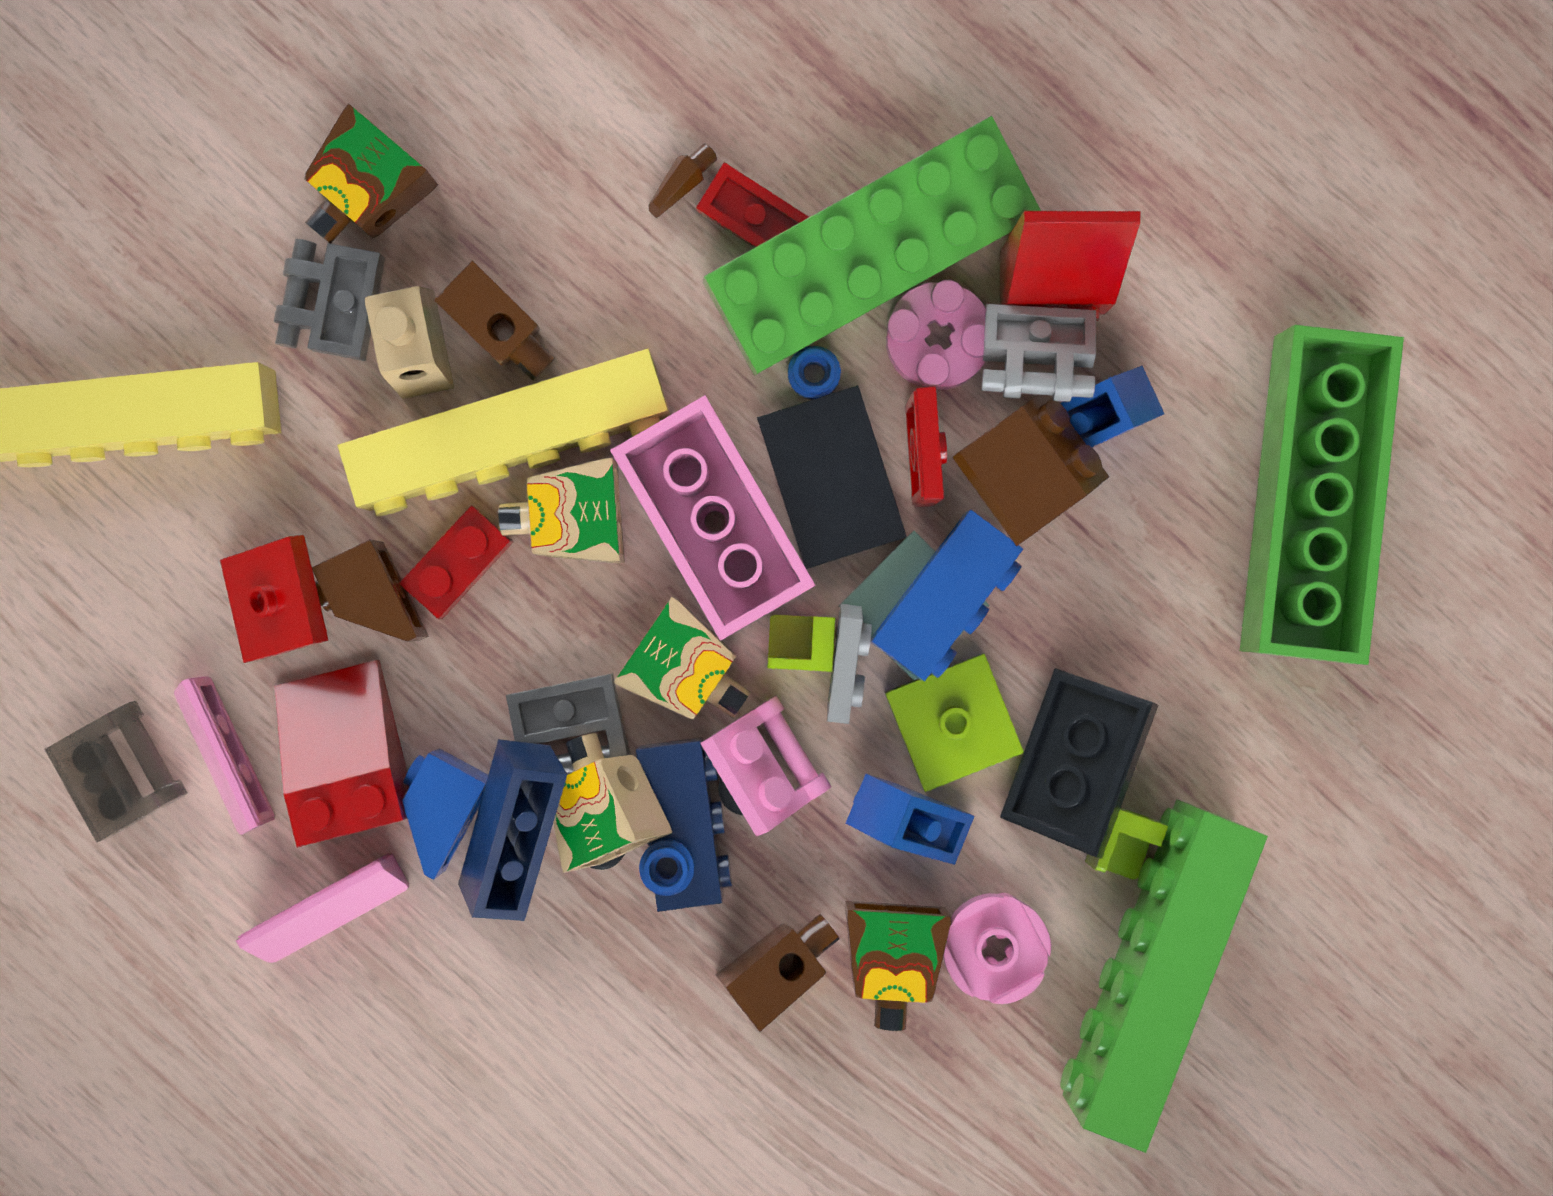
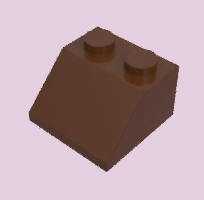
M1037 395L952 456L1016 546L1078 503L1110 477L1102 467L1098 453L1091 446L1086 445L1070 423L1066 409L1059 402L1053 401L1051 395Z

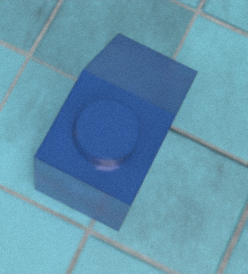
M1143 365L1096 384L1093 398L1071 397L1070 402L1060 403L1066 409L1072 426L1086 445L1092 448L1165 414Z
M442 749L429 752L426 758L419 755L410 766L403 781L404 784L410 786L402 802L423 873L433 880L444 873L479 810L488 774Z
M865 774L860 789L854 797L853 806L845 824L892 848L955 865L975 816L897 783Z

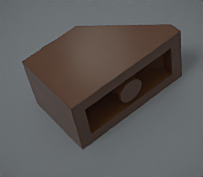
M369 539L312 567L317 579L315 583L320 604L325 611L329 612L332 610L335 617L407 642L421 641L429 637L407 590L399 584L401 577L384 542Z

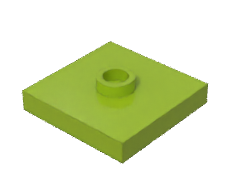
M984 653L947 667L939 678L930 674L925 681L916 679L884 692L924 792L1024 753Z

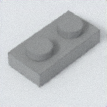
M840 604L833 671L831 673L827 703L828 722L849 724L851 706L861 708L865 676L856 675L858 655L868 656L872 624L863 623L862 606Z

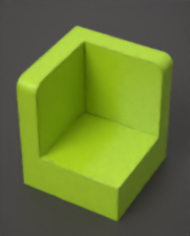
M772 615L769 628L767 668L832 672L835 617Z
M1121 808L1103 858H1096L1087 854L1085 863L1100 872L1105 873L1107 870L1135 880L1139 876L1149 844L1161 847L1168 826L1155 819Z

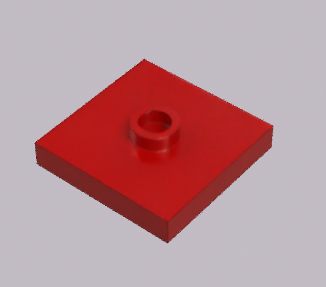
M936 387L916 388L905 405L912 505L915 508L933 507L944 499L942 465L947 464L945 432H939Z
M304 535L288 536L220 560L243 663L259 661L329 641Z

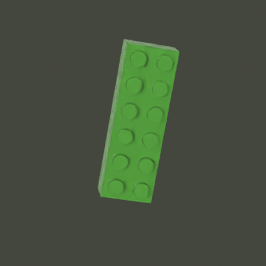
M990 116L705 275L703 284L755 376L1009 234L1024 211H1041L994 118Z
M1293 325L1274 336L1239 651L1346 664H1369L1404 337L1303 325Z
M1176 799L1173 809L1167 808L1159 821L1168 826L1161 847L1158 846L1154 858H1148L1140 870L1137 886L1141 889L1138 900L1134 909L1128 908L1122 917L1118 930V937L1122 939L1115 959L1109 958L1104 964L1099 979V988L1103 989L1096 1008H1089L1083 1018L1080 1028V1039L1083 1040L1077 1058H1070L1066 1063L1060 1082V1087L1064 1090L1062 1095L1083 1129L1144 1153L1148 1150L1268 838L1267 835Z

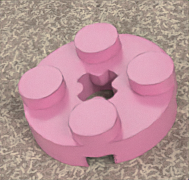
M944 280L939 283L929 282L907 292L895 305L887 324L886 350L896 371L910 383L917 386L936 387V390L952 389L969 381L985 363L983 361L985 306L975 294L962 288L957 282L952 280ZM936 323L940 327L947 325L951 329L952 333L948 337L951 345L949 348L943 350L939 344L930 347L926 343L925 339L931 333L928 327L930 324Z
M987 893L969 899L954 911L951 917V926L943 959L951 978L964 993L972 997L975 996L980 1000H989L991 1003L1008 1004L1023 999L1040 985L1045 975L1043 971L1048 963V955L1050 957L1051 940L1044 922L1029 905L1009 893ZM992 935H995L998 939L1009 938L1010 944L1004 948L1006 958L1002 961L997 962L992 955L985 958L982 956V950L987 946L986 939Z

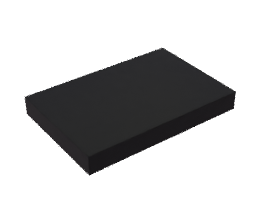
M858 385L757 417L806 570L907 537Z
M1055 668L1000 818L1102 859L1159 705Z

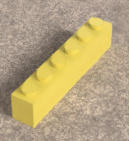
M645 349L338 444L337 446L356 507L369 511L375 510L376 516H384L406 509L408 507L406 500L426 494L427 500H436L453 495L459 491L458 483L477 478L480 485L499 481L509 476L508 468L528 462L529 468L534 469L553 464L561 460L559 452L579 446L581 453L607 447L611 444L610 436L630 430L631 436L634 437L670 416V412L653 357L649 349Z
M259 362L0 388V462L17 460L18 467L53 465L52 457L70 455L73 462L101 461L106 459L105 451L124 449L125 456H151L158 454V446L177 444V450L200 451L211 449V440L229 438L231 445H257L264 443V435L281 433L276 372Z

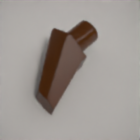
M702 144L690 156L680 155L676 158L648 205L649 212L655 218L661 216L704 180L702 173L717 161V155L709 145Z

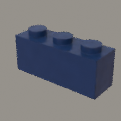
M703 737L640 745L636 749L637 759L672 830L671 834L648 843V846L660 840L678 841L691 852L695 864L693 878L682 892L671 896L655 894L657 912L721 904L724 897L723 888L732 887L729 855L719 856L716 838L717 834L725 833L722 802H712L709 781L718 780V772L700 744L704 741ZM664 857L657 862L658 871L664 876H672L678 870L677 863L672 858Z
M498 739L458 882L472 918L525 921L567 778L565 769L550 745Z

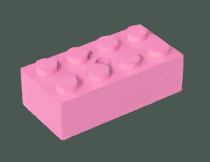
M705 395L610 450L720 641L816 586ZM714 511L722 513L726 521L724 528L718 532H712L705 526L706 516Z

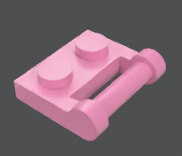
M777 695L700 743L756 837L769 832L808 802L832 787L824 773L818 774L781 714L785 708ZM762 723L800 784L796 789H793L758 731L757 727Z

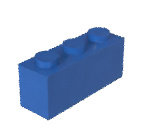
M969 510L965 512L872 635L870 643L918 679L925 681L930 674L939 678L957 654L951 646L961 632L964 630L969 635L972 634L989 612V608L983 603L993 589L997 587L1004 591L1020 571L1022 565L1015 560L1023 551V548L1019 545L1016 546L1009 537L974 511Z

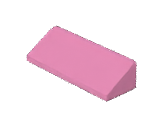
M209 676L188 678L181 681L174 690L175 698L237 832L242 835L274 820L275 814L212 679Z
M387 853L239 935V939L236 942L239 948L266 962H277L406 891L409 883L394 855Z

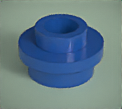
M808 346L794 354L788 366V380L793 390L798 395L811 400L831 394L838 386L841 376L838 359L830 350L821 346ZM809 365H818L823 369L824 377L819 382H809L804 376V370Z
M668 839L651 844L643 853L639 864V873L644 885L653 893L662 896H671L682 892L690 884L695 870L694 859L688 848L678 841ZM669 857L675 860L678 870L674 875L664 876L658 871L657 862L661 858Z

